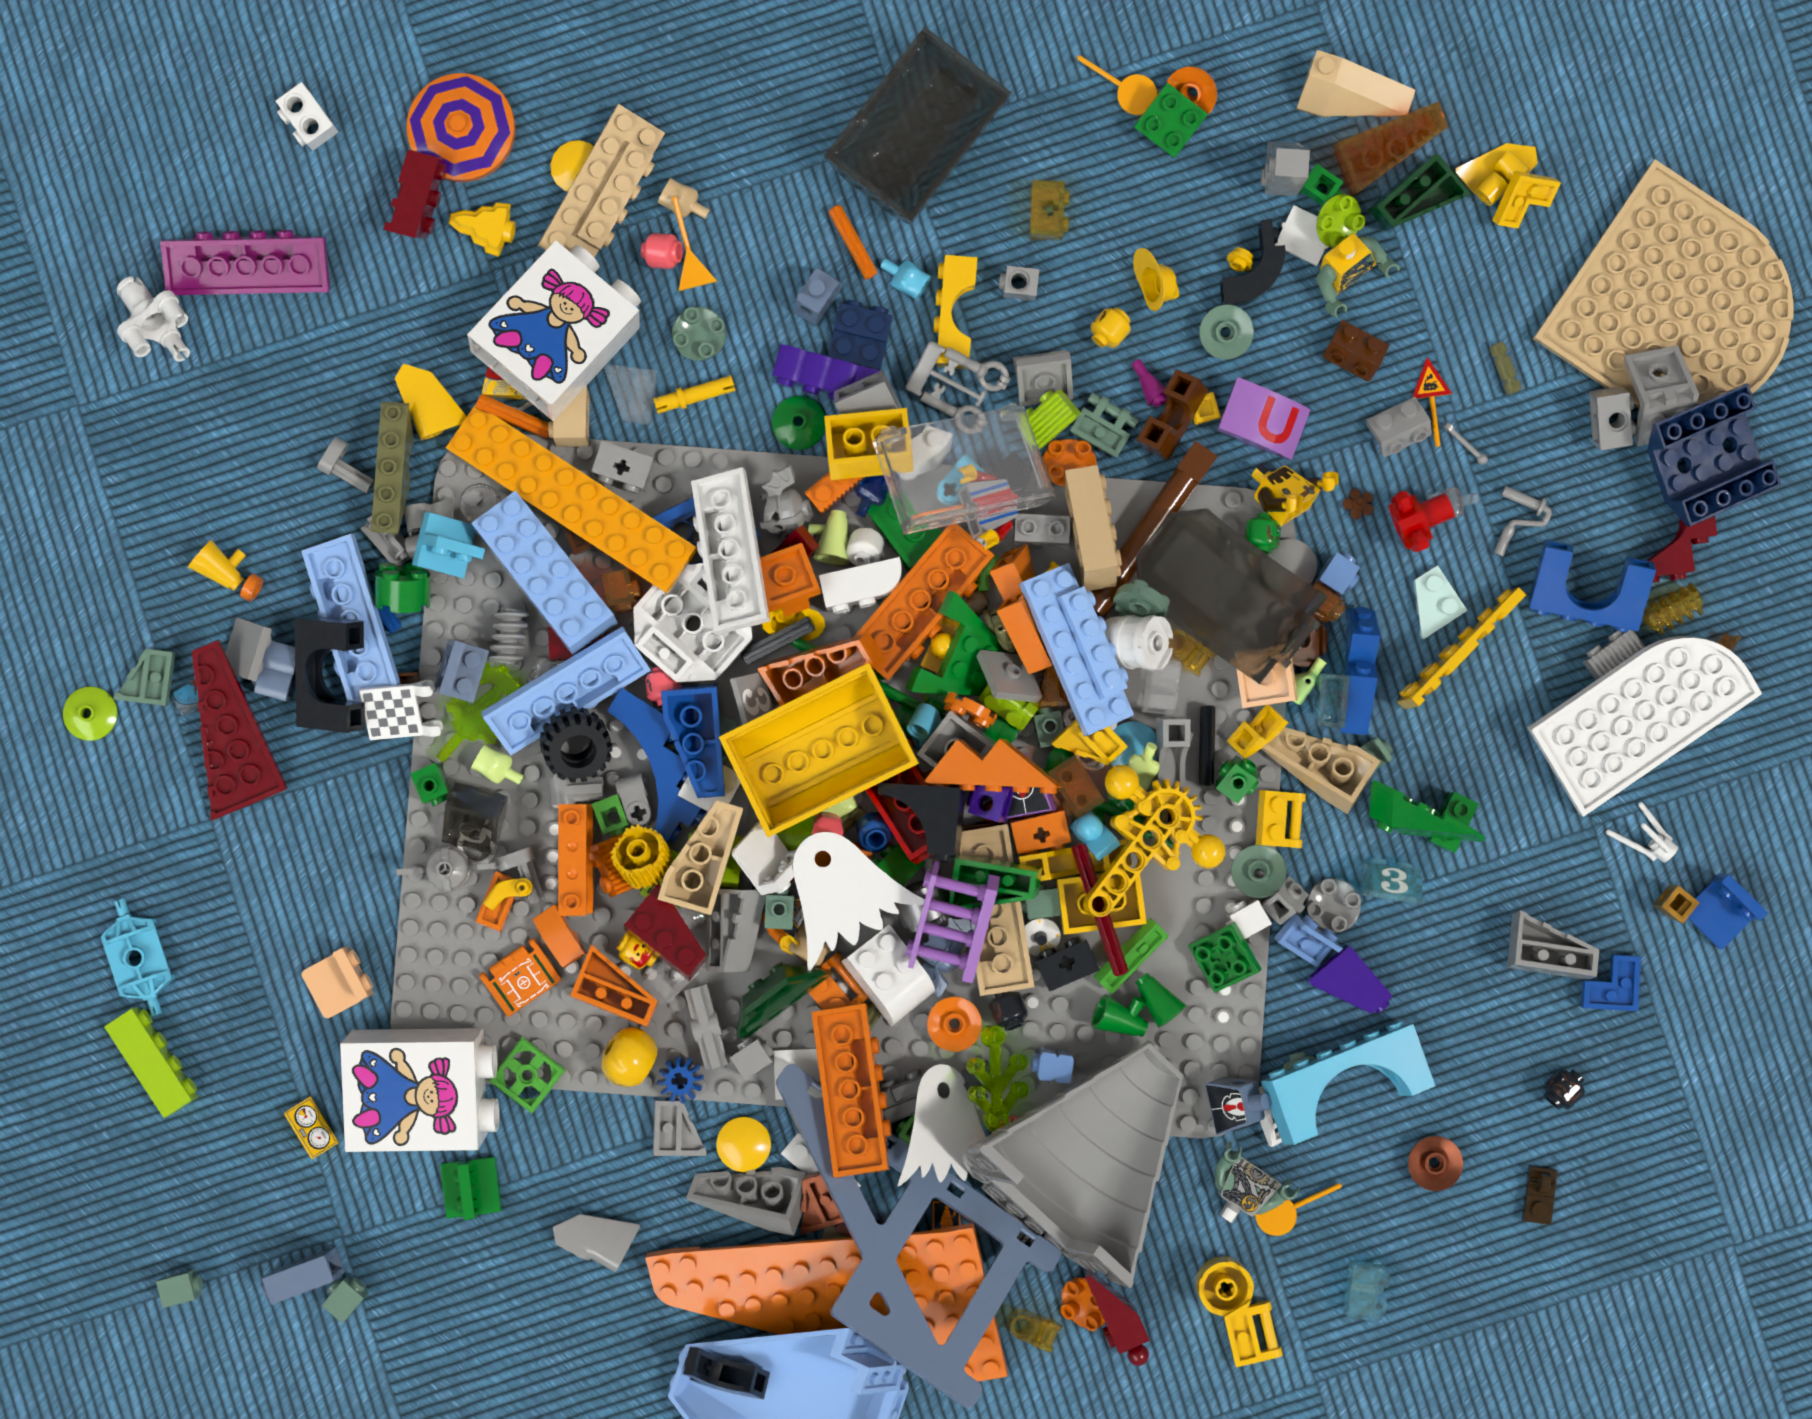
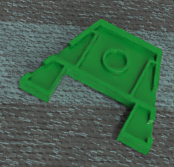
M948 590L938 613L959 623L956 633L937 675L915 666L905 689L917 693L947 694L950 691L957 693V695L980 696L986 688L987 681L976 656L980 650L1001 652L1003 648L1000 646L995 635L957 593Z

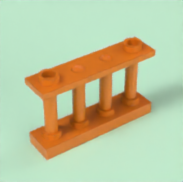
M558 804V916H587V914L594 913V867L589 858V853H591L590 847L594 845V810L592 804Z

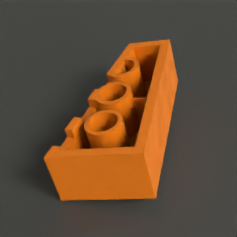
M865 633L770 660L757 669L779 705L782 706L867 663L872 665L883 657V654L870 633Z

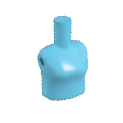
M885 258L880 268L893 275L891 286L908 294L915 300L920 298L932 276L923 272L908 260H905L898 266Z

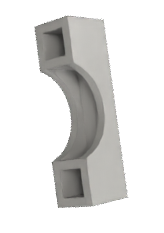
M1156 716V761L1160 764L1156 780L1159 781L1161 787L1164 779H1169L1171 787L1175 781H1179V791L1186 787L1185 762L1188 749L1190 748L1191 719L1184 716ZM1163 809L1160 812V821L1164 824L1170 822L1171 815L1168 810Z

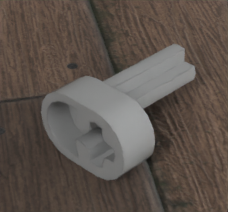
M335 437L322 456L317 469L328 476L334 474L367 494L375 480L342 461L349 444Z
M527 846L495 858L499 871L517 866L520 877L531 881L533 890L527 896L530 904L545 899L532 861L536 859L532 846Z

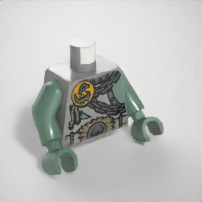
M1232 1142L1226 1144L1225 1153H1223L1215 1166L1217 1193L1227 1200L1219 1213L1220 1216L1233 1223L1241 1210L1251 1217L1255 1214L1262 1215L1277 1208L1286 1200H1293L1297 1197L1300 1187L1295 1190L1290 1189L1289 1186L1292 1179H1286L1283 1187H1281L1282 1184L1279 1180L1241 1156V1146L1238 1151L1230 1150Z

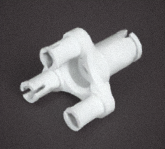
M133 276L122 280L117 287V294L131 312V316L120 324L117 329L121 340L128 343L137 357H144L150 352L151 346L145 340L150 339L168 348L175 361L181 362L185 360L180 353L181 351L188 358L190 350L182 342L181 334L177 330V328L187 323L188 316L179 306V300L175 294L168 290L159 293L153 298L140 278L137 277L135 282Z

